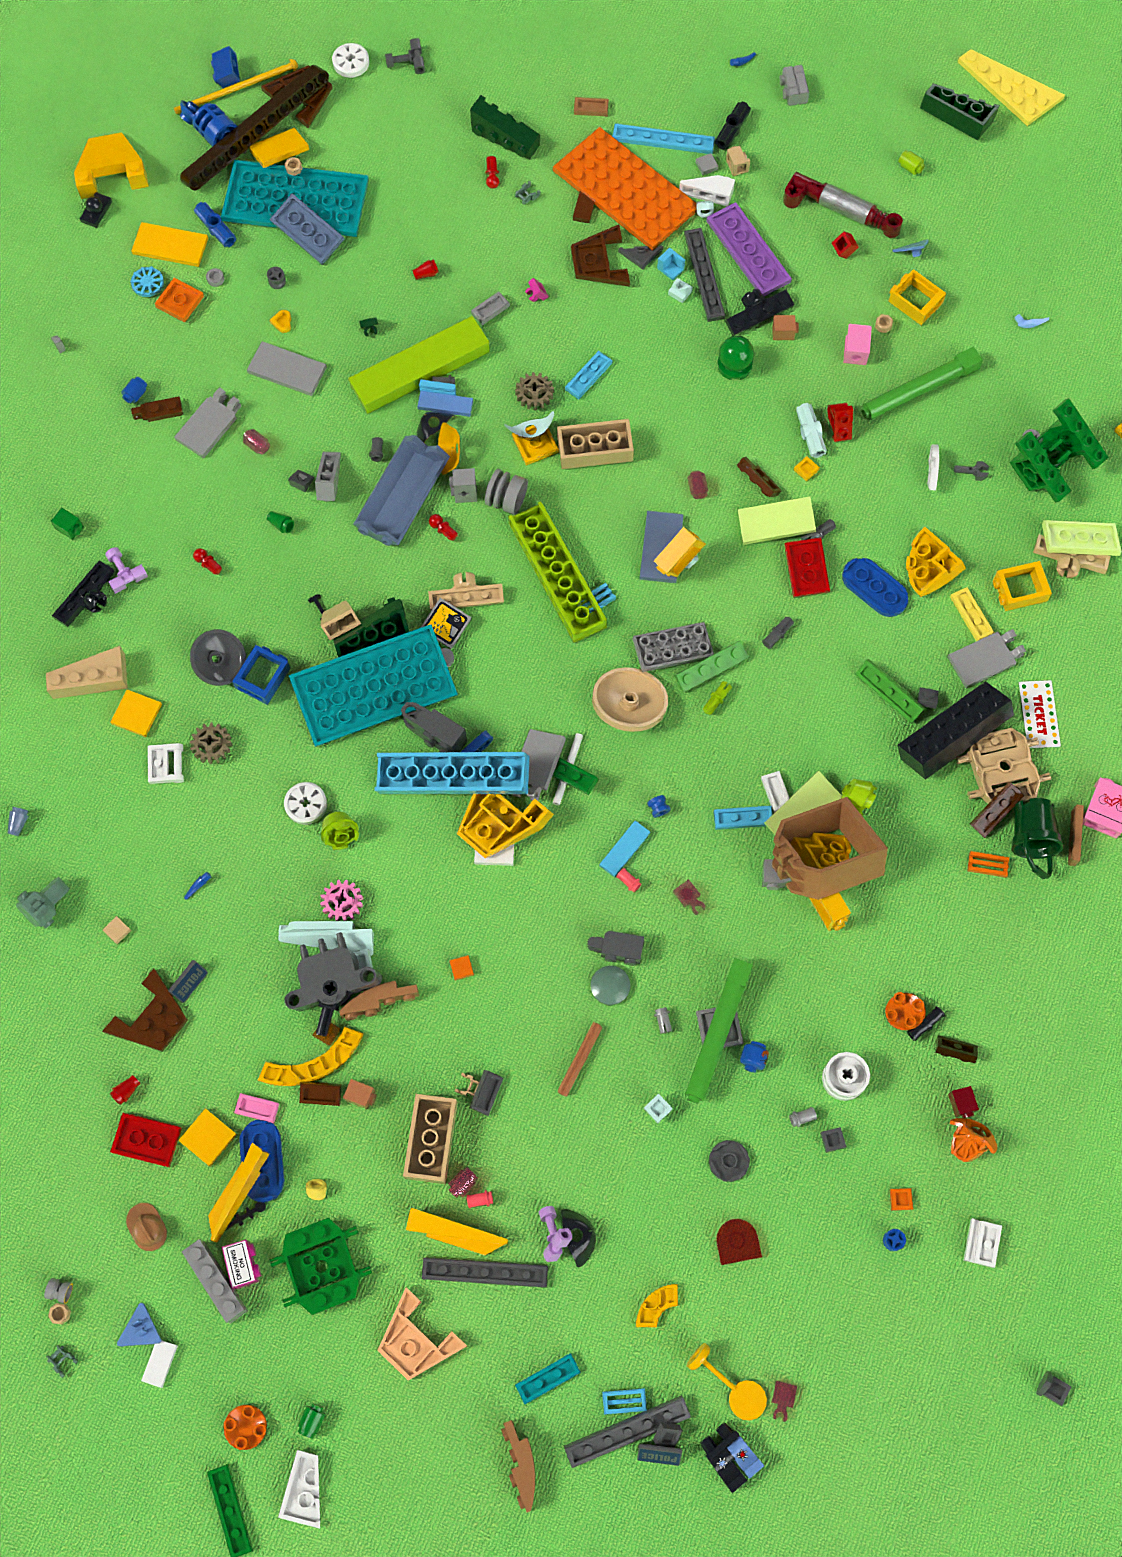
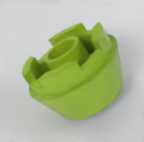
M853 779L843 788L841 799L847 797L863 816L862 811L865 808L869 809L875 800L876 795L873 792L877 790V787L872 785L870 781Z
M334 812L326 816L322 822L321 839L325 845L332 846L333 850L348 848L350 842L353 840L357 841L359 827L347 813Z

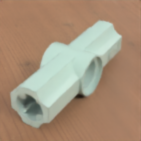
M801 404L796 409L801 424V436L803 440H806L811 457L819 458L827 452L822 438V426L820 421L816 419L812 404Z

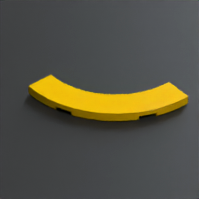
M344 1027L337 1041L326 1053L304 1064L278 1065L265 1062L258 1081L275 1086H300L301 1082L320 1080L333 1073L351 1057L359 1046L364 1034Z

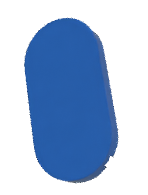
M855 558L845 565L842 574L845 586L876 612L883 616L893 617L905 610L908 604L906 588L868 558Z
M260 1119L254 1120L245 1127L240 1135L241 1162H244L252 1143L270 1153L260 1169L261 1174L247 1194L254 1201L266 1203L276 1199L284 1188L285 1178L281 1134L273 1123L263 1119L262 1121Z

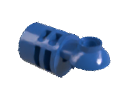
M181 100L180 102L182 111L180 117L188 124L193 125L212 147L237 127L216 104L207 103L202 107H198L191 101Z

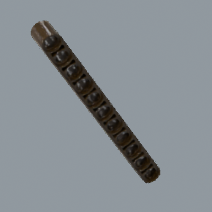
M311 65L187 167L180 175L181 182L191 190L200 189L322 88L329 80L328 72L317 65Z

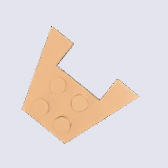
M406 1287L377 1351L409 1381L464 1349L467 1345L452 1331L438 1347L431 1342L408 1319L412 1312L421 1304V1301Z

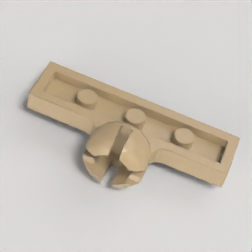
M1038 535L1033 553L1057 560L1056 570L1062 577L1064 571H1068L1066 578L1077 576L1080 568L1105 574L1111 557L1108 555L1047 553L1043 535Z
M465 572L466 582H463L462 573L455 574L453 577V588L428 591L430 611H432L440 598L456 608L504 603L502 584L478 586L473 573Z

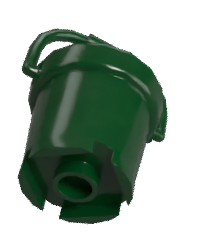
M1029 798V803L1024 805L1023 800L1019 801L1014 807V837L1011 841V850L1015 855L1026 858L1029 866L1032 868V872L1038 877L1048 879L1053 871L1052 856L1057 855L1064 848L1063 838L1058 831L1054 804L1051 805V801L1044 798ZM1047 858V873L1035 865L1032 859Z

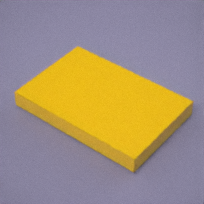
M292 128L254 143L249 147V150L261 166L265 168L308 151L309 145L298 131Z

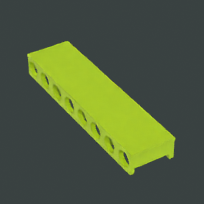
M471 316L349 377L350 387L359 398L366 413L369 414L420 388L419 383L421 379L433 381V376L442 377L489 353L490 342L474 317Z
M540 501L538 505L514 516L509 515L508 524L573 643L607 628L605 615L542 502ZM588 601L591 603V605H589V606H587V607L582 606L583 604L587 603ZM593 607L594 611L589 613V609Z

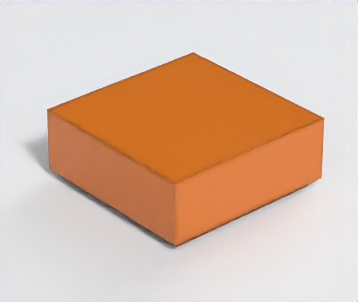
M469 955L449 960L455 980L474 975Z
M911 1188L890 1189L891 1211L913 1210Z

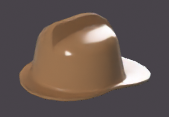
M139 1203L129 1210L126 1224L138 1247L145 1251L159 1249L167 1238V1230L155 1207L148 1203Z

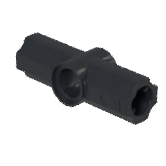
M738 102L732 113L727 116L726 123L715 140L718 148L722 150L728 149L734 138L739 135L740 128L751 111L746 102Z

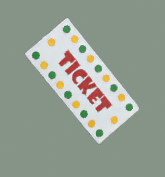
M1052 681L1019 682L1026 739L1037 737V741H1039V745L1029 748L1060 747Z

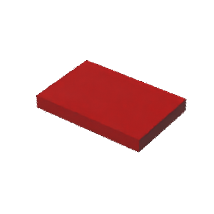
M814 538L784 543L793 598L829 593L830 586L822 539Z
M122 1113L110 1153L170 1168L182 1128Z

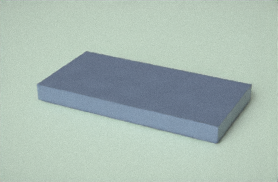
M291 194L270 218L274 225L321 265L326 262L345 240L340 233L294 194Z
M647 511L640 580L676 583L677 577L672 575L669 577L666 574H662L656 568L658 565L654 560L682 529L683 514Z

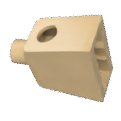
M343 601L323 612L320 626L328 639L332 640L360 625L361 622L348 602Z

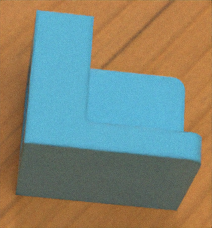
M671 248L658 258L657 269L671 280H674L684 271L685 259Z

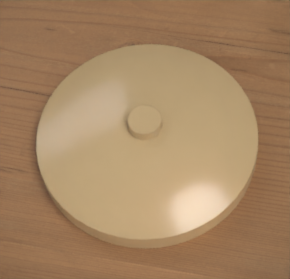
M617 668L606 672L597 680L593 689L592 704L597 715L608 725L623 731L637 732L650 729L663 719L668 706V695L663 684L650 673L642 672V670L636 668Z

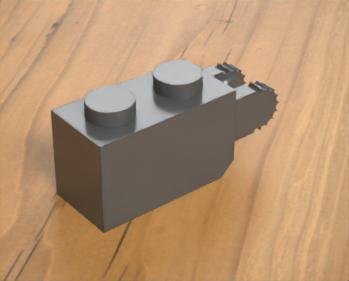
M608 931L605 933L604 938L590 937L587 941L588 949L601 953V957L605 958V961L616 962V960L624 961V964L630 966L640 964L644 943L643 936Z

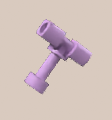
M114 547L106 552L105 556L108 561L114 562L119 570L117 573L118 577L108 581L115 594L126 589V584L134 580L137 583L148 577L142 564L133 569L125 567L120 559L122 553L119 548Z
M546 1206L539 1210L540 1219L542 1222H546L550 1233L547 1236V1241L550 1243L544 1250L543 1255L547 1262L557 1261L561 1256L562 1247H567L571 1241L572 1233L568 1228L558 1229L557 1231L554 1221L557 1217L555 1208L553 1206Z

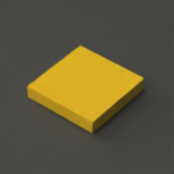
M532 425L525 428L527 434L533 435L536 433L537 428ZM549 428L536 441H527L512 433V438L526 466L559 453Z
M126 690L111 720V724L146 737L162 703Z
M205 1108L178 1141L211 1167L237 1134Z

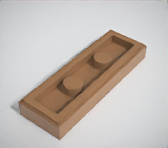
M1077 804L1071 811L1068 865L1076 866L1080 862L1084 805Z

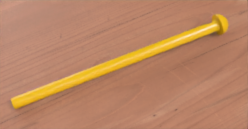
M289 59L290 63L264 72L191 102L199 106L289 70L294 72L298 69V63L294 59ZM180 106L174 107L176 114L182 112Z

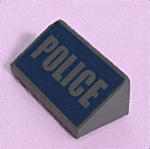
M192 960L170 987L169 992L184 1003L208 974L207 970L198 962Z
M643 1443L638 1445V1461L674 1466L680 1465L682 1456L680 1448Z

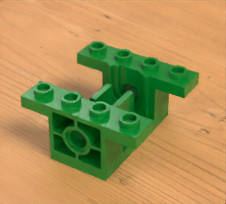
M1069 398L1053 409L1058 420L1040 436L1035 438L1032 432H1027L1015 443L1020 453L1009 462L1028 491L1045 488L1055 503L1060 502L1072 491L1058 469L1069 458L1083 455L1092 469L1098 468L1109 458Z

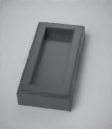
M484 1070L469 1108L489 1116L503 1078L488 1070Z

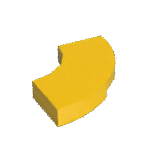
M678 1284L663 1286L652 1292L644 1300L637 1314L636 1327L657 1328L658 1319L661 1314L670 1307L678 1306Z

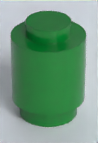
M314 1403L311 1406H306L298 1424V1433L313 1439L315 1434H318L325 1418L324 1408Z

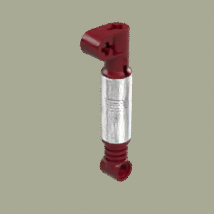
M796 171L785 188L783 202L788 208L798 207L806 195L815 199L819 205L827 207L832 211L834 210V212L836 211L866 226L873 225V227L878 229L881 228L884 235L889 238H895L900 234L903 219L899 214L891 213L887 215L882 210L879 212V209L873 203L849 192L847 193V191L829 183L823 184Z

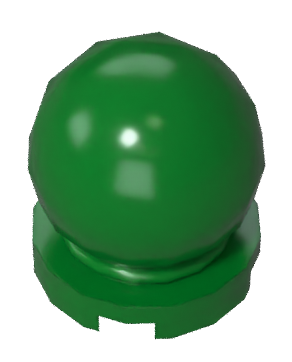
M731 336L724 340L719 350L717 363L718 370L723 377L728 380H732V378H740L742 380L750 374L754 359V349L751 342L743 336Z

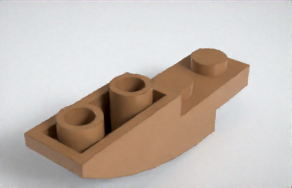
M395 980L370 988L349 1001L339 1011L340 1016L346 1020L357 1019V1016L360 1015L371 1017L377 1015V1012H381V1003L392 1005L396 1003L395 1001L402 999L405 1002L413 1001L415 997L419 996L417 984L398 988Z
M510 1420L503 1423L505 1428L501 1430L505 1441L510 1440L513 1448L509 1450L513 1463L518 1462L519 1466L511 1469L512 1474L509 1475L513 1488L517 1487L520 1495L517 1496V1500L521 1510L525 1508L528 1513L532 1509L535 1493L534 1459L528 1437L519 1440L513 1421Z

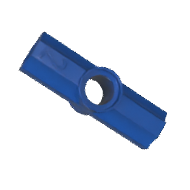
M206 202L198 203L194 213L208 228L210 234L215 236L224 247L234 245L236 236L224 224L220 215L215 213Z

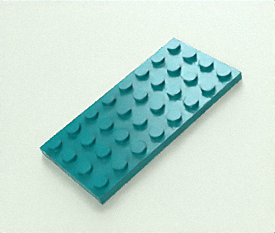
M234 160L221 219L225 222L278 228L270 221V218L288 197L294 194L343 236L357 237L369 178L368 175L302 168L301 173L294 176L287 173L284 165L273 164L263 168L258 162Z
M431 624L289 675L315 747L402 716L401 709L406 702H414L427 707L458 695ZM408 707L405 713L407 714L411 711H416V709L414 707Z

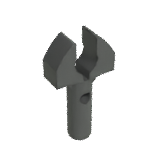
M977 461L974 467L954 466L955 473L973 474L976 481L984 480L989 474L979 471H988L989 466L983 461Z

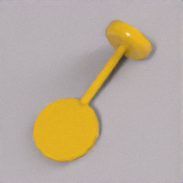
M703 1343L691 1356L686 1366L690 1370H696L703 1364L732 1389L729 1394V1404L732 1412L742 1420L757 1419L763 1414L767 1403V1397L763 1388L756 1382L748 1380L734 1385L706 1360L710 1353V1347Z

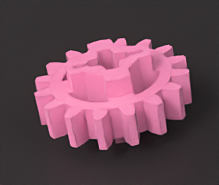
M337 880V885L331 882L330 889L324 888L326 895H321V898L325 900L320 903L321 907H325L323 909L324 914H328L330 920L335 917L336 921H340V918L347 921V917L353 920L354 913L360 914L358 907H363V904L359 902L363 900V896L358 895L361 892L360 888L355 889V883L349 885L348 880H345L344 884ZM349 891L353 893L355 899L349 897ZM342 898H345L346 901H342V903L339 904L338 901H341ZM329 903L335 905V911L330 908Z

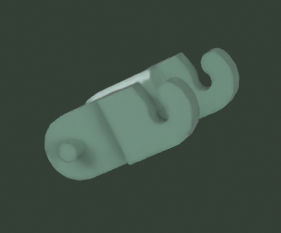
M530 181L527 182L528 184L524 183L522 188L516 191L515 197H520L522 204H526L530 200L534 201L541 194L540 190L537 193L530 194L526 191L531 186Z
M57 1345V1350L51 1356L47 1355L46 1357L48 1358L47 1362H51L54 1365L53 1369L55 1372L59 1373L63 1378L65 1374L59 1369V1364L66 1357L73 1360L75 1364L78 1363V1360L71 1353H66L63 1350V1346ZM61 1352L64 1356L56 1362L54 1359Z

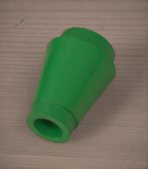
M270 511L267 515V521L281 533H290L293 530L295 522L290 516Z

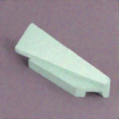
M353 921L289 922V925H279L278 939L280 942L297 945L305 944L306 946L319 948L318 940L323 938L327 949L331 950L338 947L336 934L342 932L348 950L357 952L369 949L370 956L373 955L374 950L373 930L355 929Z

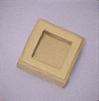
M116 916L103 931L118 944L131 932V929Z

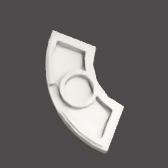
M932 444L928 460L927 485L929 490H936L939 471V445Z

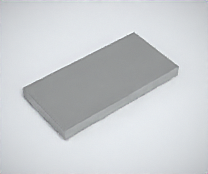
M262 341L247 372L312 396L327 367L324 363Z

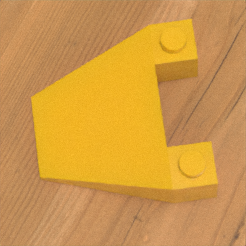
M122 132L88 139L74 171L76 187L81 199L92 197L96 192L98 193L96 177L127 172V178L132 190L149 187L142 159Z
M473 794L457 835L486 859L541 830L554 814L535 798L522 813L501 794Z

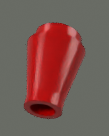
M434 259L427 260L412 270L416 280L436 276L439 273Z
M132 1075L113 1087L109 1094L121 1105L123 1102L126 1103L141 1083Z

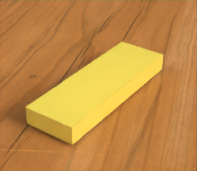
M968 587L951 594V600L976 641L994 634L992 627Z

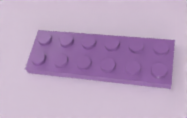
M736 202L707 217L706 222L753 287L760 289L763 297L791 283L792 278Z

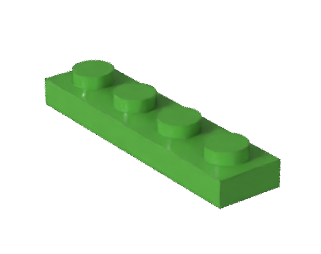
M737 641L674 676L682 692H685L749 657L742 642Z
M867 659L855 673L911 724L925 710V707L871 660Z

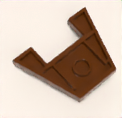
M305 66L261 86V89L272 98L310 66ZM329 81L302 103L306 107L296 115V119L307 128L310 127L333 89Z
M619 224L571 245L576 279L630 287L628 269L610 271L607 256V244L622 243Z
M153 969L141 983L156 995L131 1027L114 1016L102 1032L163 1052L188 1019L157 971Z

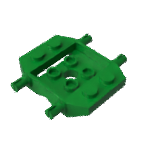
M326 1218L285 1234L281 1255L269 1259L271 1267L282 1263L286 1264L295 1290L293 1296L282 1299L283 1303H285V1308L297 1303L311 1315H316L357 1298L361 1278L373 1273L370 1270V1265L359 1270L356 1269L347 1240L348 1237L359 1234L356 1225L342 1230L330 1218ZM335 1239L334 1243L296 1257V1254ZM320 1261H325L328 1266L327 1270L323 1273H319L316 1269ZM347 1276V1278L344 1280H341L324 1288L308 1293V1291H311L313 1289H316L318 1287H321L323 1285H326L328 1283L334 1282Z

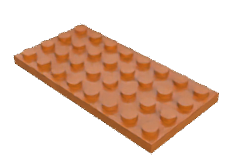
M601 127L596 129L553 166V171L578 192H583L594 201L598 208L652 251L697 212L696 202Z

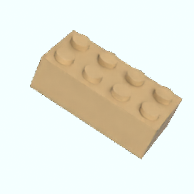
M629 419L557 427L561 469L633 461L634 449Z
M422 1094L415 1095L403 1173L405 1179L446 1184L458 1104L456 1099Z

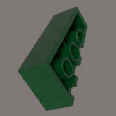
M933 83L926 91L920 109L970 137L979 140L994 121L1000 105L994 104L992 106L986 104L985 100L979 99L977 101L969 98L967 94H956L952 89Z
M480 95L470 109L472 132L477 136H482L490 142L502 146L506 150L517 153L520 157L530 160L540 146V134L522 122L518 124L509 113L503 114L498 110L499 107L494 103L490 105L485 101L486 98Z
M400 599L360 619V625L334 638L333 641L337 655L341 657L408 633L409 629Z

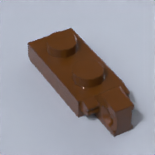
M180 396L148 402L131 408L134 420L143 419L148 420V422L183 415Z
M743 457L737 464L738 468L749 476L751 482L761 488V492L765 496L774 497L780 494L781 489L759 466H755L747 457Z

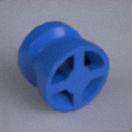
M665 795L654 797L647 802L648 807L652 809L654 818L663 816L671 810L670 806L665 802Z
M892 1229L886 1232L883 1236L885 1248L889 1251L902 1249L906 1244L905 1234L899 1229Z

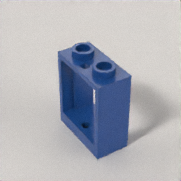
M255 645L232 682L235 689L268 705L291 668L288 659L283 655L278 654L277 656L265 646L261 648ZM259 656L279 665L265 690L244 680Z

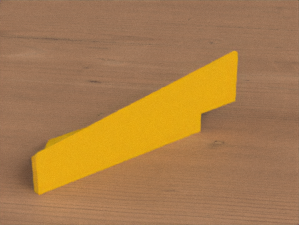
M254 1143L251 1144L244 1162H241L208 1215L212 1234L211 1240L213 1242H218L261 1174L260 1169L270 1154Z
M414 1208L410 1209L406 1226L408 1231L427 1233L426 1237L485 1256L508 1244V1239Z

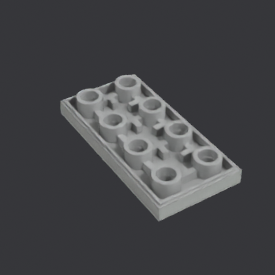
M704 622L636 635L632 638L642 672L700 661L714 654Z

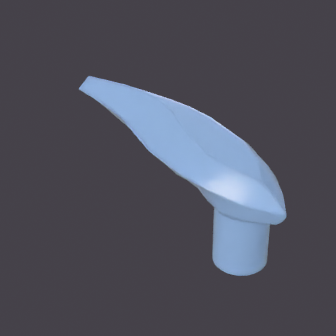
M1020 314L1015 317V321L1021 328L1036 327L1049 320V317L1025 320Z

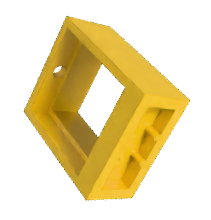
M913 269L909 274L906 273L901 278L898 285L895 284L891 288L888 302L922 326L943 304L946 292ZM910 285H913L931 299L921 310L901 296Z
M683 527L654 560L658 565L656 568L664 575L677 577L706 543L694 532Z
M1040 561L998 570L993 578L994 588L999 593L1000 605H1003L1005 611L1047 602L1052 595ZM1030 573L1037 593L1012 599L1005 578Z
M839 892L819 900L809 897L828 931L833 929L838 931L846 926L845 923L848 922L851 912Z

